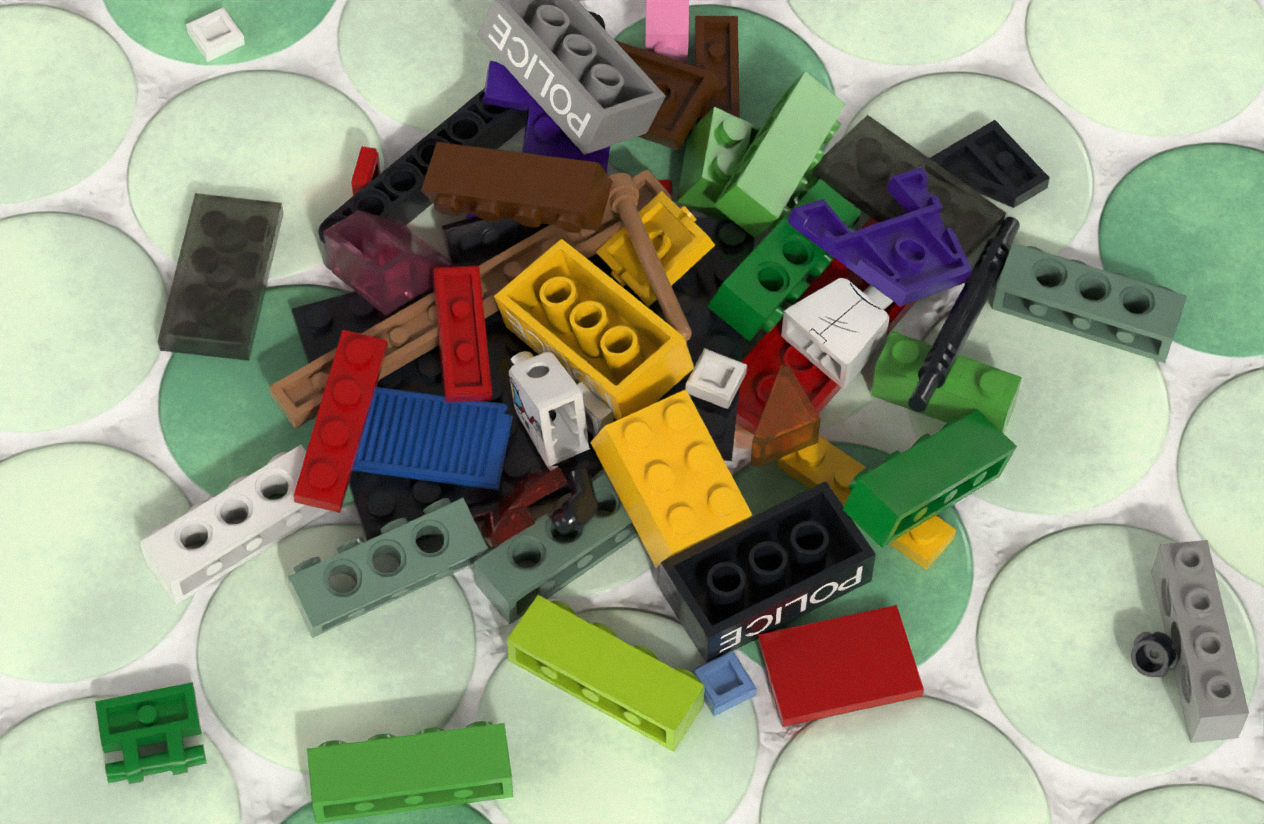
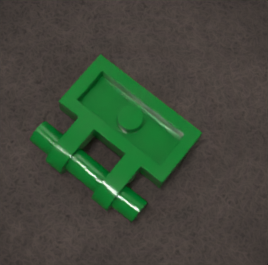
M193 682L95 701L101 746L104 754L122 750L124 757L122 761L105 764L108 783L128 780L129 784L143 782L144 776L172 771L173 775L188 773V767L207 764L203 744L184 748L183 738L202 734ZM167 741V752L140 757V746Z

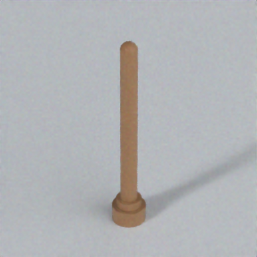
M627 173L610 175L609 177L613 182L606 207L620 214L667 323L682 334L687 342L691 338L692 331L636 208L639 198L638 188L632 176Z

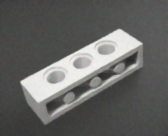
M302 445L289 452H281L275 455L263 468L249 476L237 478L225 491L210 500L199 501L189 509L187 514L170 524L156 527L148 534L147 538L140 541L146 565L176 605L329 511L294 502V492L306 455V450ZM273 494H284L279 499H268ZM234 518H245L244 521L238 524L228 523ZM195 542L205 543L203 546L196 549L187 548L189 545Z

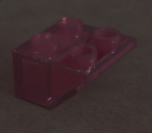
M361 210L323 232L331 272L385 316L433 287L432 273L434 268L456 267V264L401 222Z

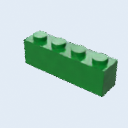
M979 410L970 413L962 419L954 417L938 433L932 436L928 433L924 434L905 452L901 453L898 450L893 452L879 467L872 471L869 468L860 471L849 484L848 488L851 493L842 510L883 548L999 478L1017 446Z

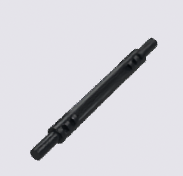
M1006 217L995 237L990 238L982 250L918 372L919 382L908 401V405L913 411H925L936 388L944 385L1003 270L1011 249V243L1020 228V223L1016 218Z

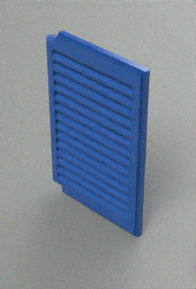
M376 387L353 471L498 491L513 417L505 414L508 409L507 404L486 401L445 403L444 396Z

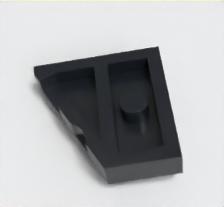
M996 120L929 158L928 170L931 173L1012 208L1017 207L1047 189L1050 179Z

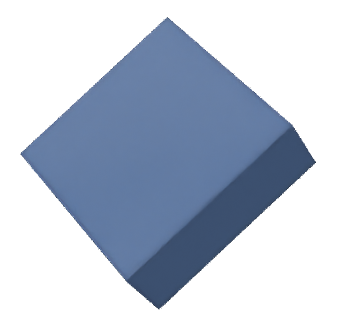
M733 650L690 671L705 685L704 701L713 716L756 696L757 688Z

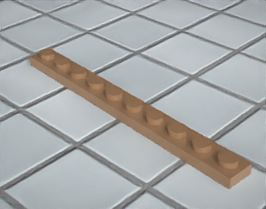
M648 169L633 177L639 191L636 206L638 212L661 191L674 201L673 197ZM606 207L599 231L581 229L579 233H571L558 228L556 225H549L479 265L485 318L499 311L494 296L561 238L587 259L597 254L596 251L624 226L620 214ZM434 292L361 333L388 340L387 352L379 380L439 345ZM337 348L269 386L272 399L295 429L317 416Z

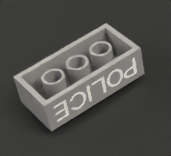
M493 0L477 36L584 155L646 134L666 97L578 0Z

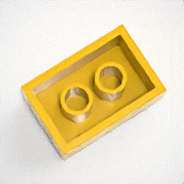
M686 389L604 426L590 442L656 568L660 566V562L752 516L747 503Z

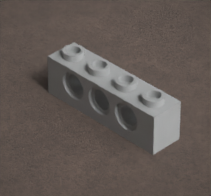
M1208 540L1160 544L1151 573L1165 634L1172 639L1173 649L1178 651V662L1174 668L1190 743L1239 738L1249 715V710Z

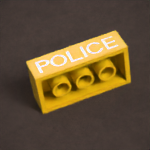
M562 238L494 296L506 327L539 355L544 352H552L576 384L582 382L613 411V417L616 420L654 404L694 369L685 337Z

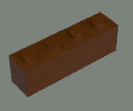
M437 142L421 191L434 204L435 210L448 216H459L460 212L475 214L477 217L491 222H498L500 218L516 220L518 223L528 227H539L542 223L556 225L567 232L579 233L581 229L599 231L613 181L599 162Z

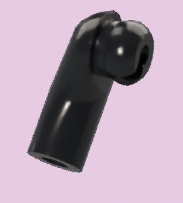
M578 469L569 473L567 479L571 497L562 504V508L555 510L552 514V523L555 529L562 534H567L572 530H580L597 513L598 502L591 474L587 469Z

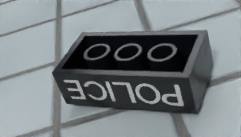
M826 481L660 562L659 589L706 663L758 639L759 634L772 632L872 581L876 554L854 521L842 510L843 505Z

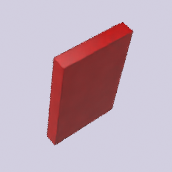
M897 605L758 635L757 643L782 727L923 697V684Z

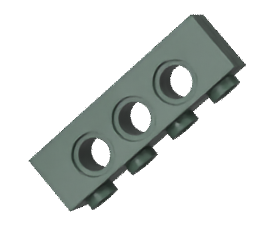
M1012 243L997 283L992 309L1165 363L1187 296L1176 293L1167 287L1153 286L1133 280L1121 273H1111L1094 268L1079 260H1068L1055 256L1037 247H1026Z
M604 469L592 478L598 502V510H607L611 514L607 516L595 515L580 530H572L567 534H562L555 529L552 523V514L555 510L562 508V504L571 497V493H568L555 503L552 510L538 519L531 518L525 521L517 529L515 535L500 545H490L488 550L479 555L474 562L476 586L509 624L525 614L537 595L548 599L639 536ZM561 535L574 537L573 540L568 542H561L555 538ZM522 561H533L537 563L535 566L529 568H523L517 565Z
M449 498L441 499L423 510L425 515L408 522L405 517L394 520L380 529L382 534L366 542L363 537L352 539L338 547L337 551L339 554L324 561H321L319 557H313L293 568L295 574L288 576V588L312 638L473 565L478 556L486 552L488 547L464 498L452 503ZM423 535H433L440 540L442 548L435 553H425L418 548L416 540ZM381 554H389L396 558L399 567L391 573H383L374 567L372 561ZM337 574H347L354 579L356 586L347 593H339L331 588L329 580Z

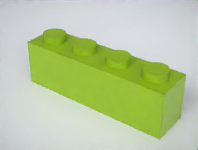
M537 595L507 638L508 661L673 752L704 706L705 685L692 672L684 668L674 669L659 661L658 657L648 648L641 645L633 647L617 638L616 634L607 626L597 622L591 624L576 616L575 612L561 601L553 600L550 602Z

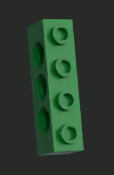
M821 179L723 282L707 306L749 342L762 328L769 333L785 314V311L781 308L786 301L791 305L797 303L810 286L805 280L810 275L818 279L834 260L826 251L787 222L792 210L824 199L851 231H855L851 227L862 212Z

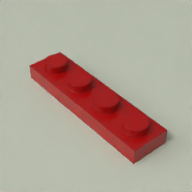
M342 330L294 492L295 503L341 513L387 352L388 340Z

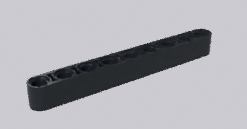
M588 11L605 29L603 18L594 12ZM484 89L481 90L320 224L318 234L321 254L327 269L337 273L350 272L433 204L421 189L437 142L499 149L526 126L527 112L484 104Z

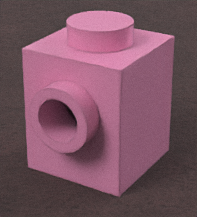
M646 0L645 50L681 62H688L689 0Z

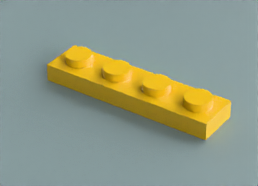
M808 427L778 457L777 466L809 489L826 481L843 507L851 493L848 488L850 482L860 471L866 468ZM934 516L889 543V545L927 570L953 541L956 529L938 516Z

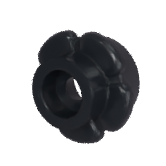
M1159 631L1154 634L1143 632L1134 640L1131 660L1135 669L1142 675L1162 677L1168 673L1169 669H1174L1177 665L1178 651L1173 649V641L1165 633ZM1151 650H1157L1159 657H1153Z

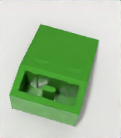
M713 107L688 134L676 202L714 219L732 221L717 209L714 204L761 128ZM822 157L810 172H805L804 177L808 179V182L794 200L791 201L789 199L786 205L790 209L805 196L819 179L823 180L826 157Z

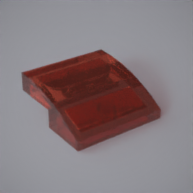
M559 466L541 467L522 480L502 498L480 529V533L488 547L494 548L535 524L527 506L568 483Z

